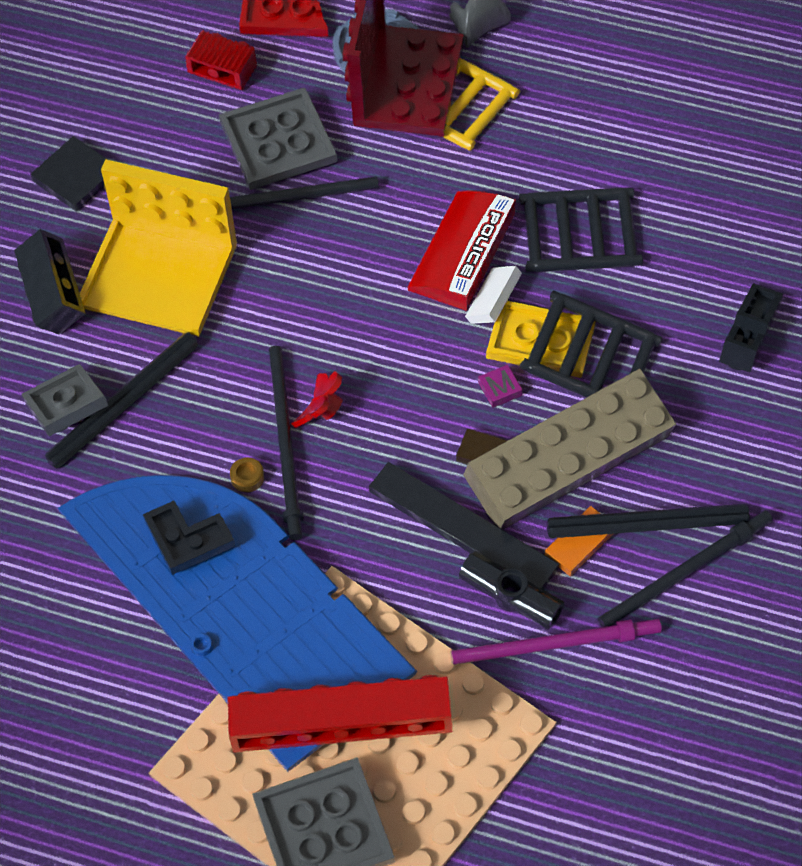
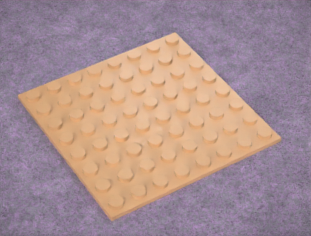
M331 566L325 574L338 587V590L330 595L333 600H336L342 594L348 597L417 670V674L409 680L420 679L425 675L448 676L453 733L324 744L287 772L268 749L233 752L228 735V704L218 694L153 767L149 775L264 864L276 866L252 794L358 757L395 857V863L387 866H445L556 726V721L471 662L453 665L450 654L451 648Z

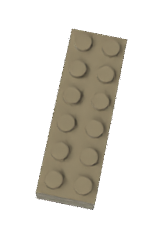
M638 369L468 462L463 476L493 524L503 530L666 439L676 426V423L641 369Z

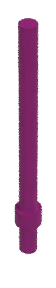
M630 619L617 621L614 626L450 651L451 661L453 665L617 639L620 643L634 641L636 636L661 633V623L659 619L634 623Z

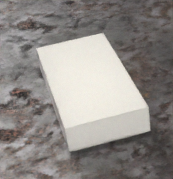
M516 266L491 269L465 316L471 324L496 322L522 274Z

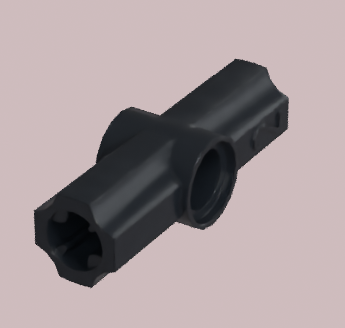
M476 551L469 554L459 572V579L494 598L502 610L508 612L516 611L547 630L554 626L564 608V601L527 581L522 571L515 568L506 569ZM508 587L517 588L519 591L516 593H508L504 591V589Z

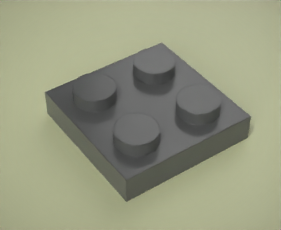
M80 364L21 394L25 404L48 436L64 431L70 425L92 416L108 406L105 396Z

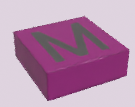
M508 364L478 376V383L492 408L522 396V388Z

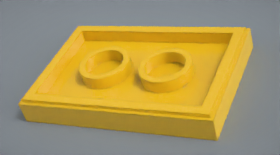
M507 301L494 323L486 351V358L520 365L524 358L528 359L549 309ZM562 312L540 364L559 371L582 316ZM595 321L571 375L573 377L582 378L596 326Z

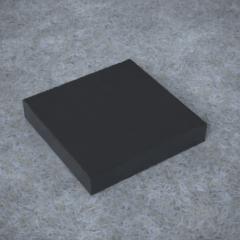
M72 136L36 168L30 176L34 183L77 212L105 186L101 168L106 158Z

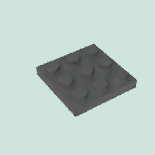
M305 87L219 114L221 126L250 190L337 162V154Z
M358 757L252 794L276 866H387L395 863L394 854Z

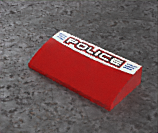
M457 191L408 285V291L467 311L515 215V199L487 192Z

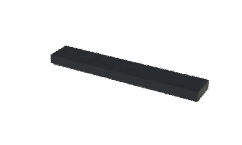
M390 462L384 466L369 485L370 493L471 554L476 551L506 569L515 568L522 571L527 581L543 590L559 569L557 562Z

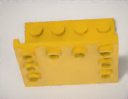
M105 159L101 172L113 220L80 291L84 309L181 333L189 332L199 337L237 247L228 187Z

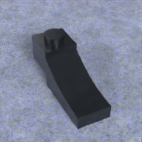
M754 283L752 284L725 339L719 359L720 363L729 365V367L735 370L751 372L784 293Z

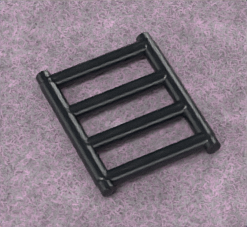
M622 187L519 194L520 205H524L529 250V260L526 261L525 266L526 271L548 272L642 266L643 258L642 254L637 252L631 199L634 198V189ZM618 200L624 255H606L599 201ZM587 202L593 256L574 257L568 203ZM556 204L561 258L542 259L537 205Z
M553 290L549 300L552 302L531 353L528 359L524 358L520 363V369L587 398L602 389L624 334L642 341L629 374L638 369H641L644 374L654 346L658 347L663 338L652 331ZM565 308L582 317L561 367L557 371L540 363ZM595 321L612 330L590 384L571 377Z

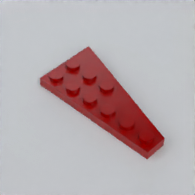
M242 0L239 22L240 34L329 37L326 21H324L318 0Z

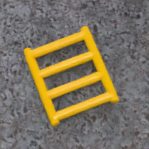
M460 58L457 75L462 72L474 78V80L450 106L443 138L471 151L476 143L474 140L510 98L516 99L518 97L520 89ZM485 85L499 91L498 95L464 134L449 127Z

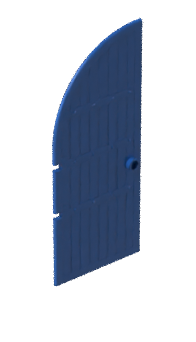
M142 476L102 485L58 507L59 512L227 704V696H237L239 693L246 691L259 694L274 692L281 688L303 690L310 689L316 685H327L329 687L346 686L356 681L369 684L383 682L390 678L409 680L417 674V670L345 594H342L336 600L330 597V595L338 590V587L295 542L286 548L282 546L281 543L286 541L289 535L270 515L245 496L213 482L185 476ZM171 501H175L189 527L220 513L234 539L235 547L172 575L144 521L143 514ZM324 744L268 750L283 768L289 772Z

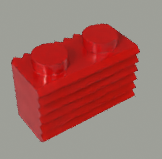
M204 30L199 33L185 56L188 73L239 90H243L249 81V77H251L254 69L257 67L256 52L253 46L243 41L228 40L219 33H206Z

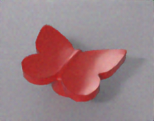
M334 371L330 376L325 373L317 375L314 398L302 414L291 423L293 427L301 426L318 416L329 420L335 415L343 401L342 398L334 393L342 383V376L338 372Z

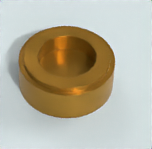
M249 457L235 461L230 468V478L233 487L245 493L259 489L264 482V471L261 463Z

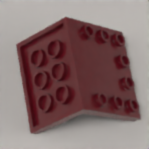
M355 0L354 11L357 15L356 18H351L349 23V37H351L350 43L345 42L343 48V61L348 62L345 68V82H349L346 100L351 102L353 126L444 137L464 35L387 26L385 0Z

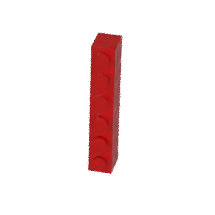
M425 675L420 679L412 680L390 678L383 682L369 684L356 681L346 686L329 687L327 685H316L310 689L303 690L281 688L270 693L257 694L246 691L239 693L237 696H227L228 735L233 752L453 733L448 676Z

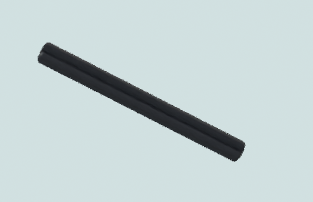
M189 332L182 334L106 400L108 403L107 407L87 417L46 452L45 457L48 463L56 469L60 468L198 347L197 339Z
M746 504L552 517L547 521V533L550 538L736 525L741 521L746 523L750 519V512Z

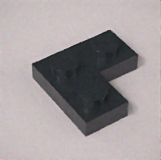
M171 501L143 514L144 521L172 575L235 547L234 539L220 513L189 527L175 501Z

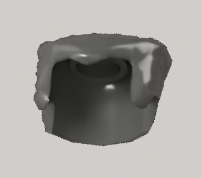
M469 0L465 8H462L454 1L450 6V19L458 29L459 34L464 35V43L467 48L478 40L479 37H482L483 34H487L488 31L497 29V27L507 25L511 20L510 11L502 0Z

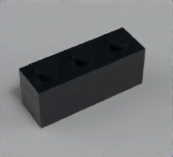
M39 229L17 247L14 252L35 325L60 335L86 313L63 238Z

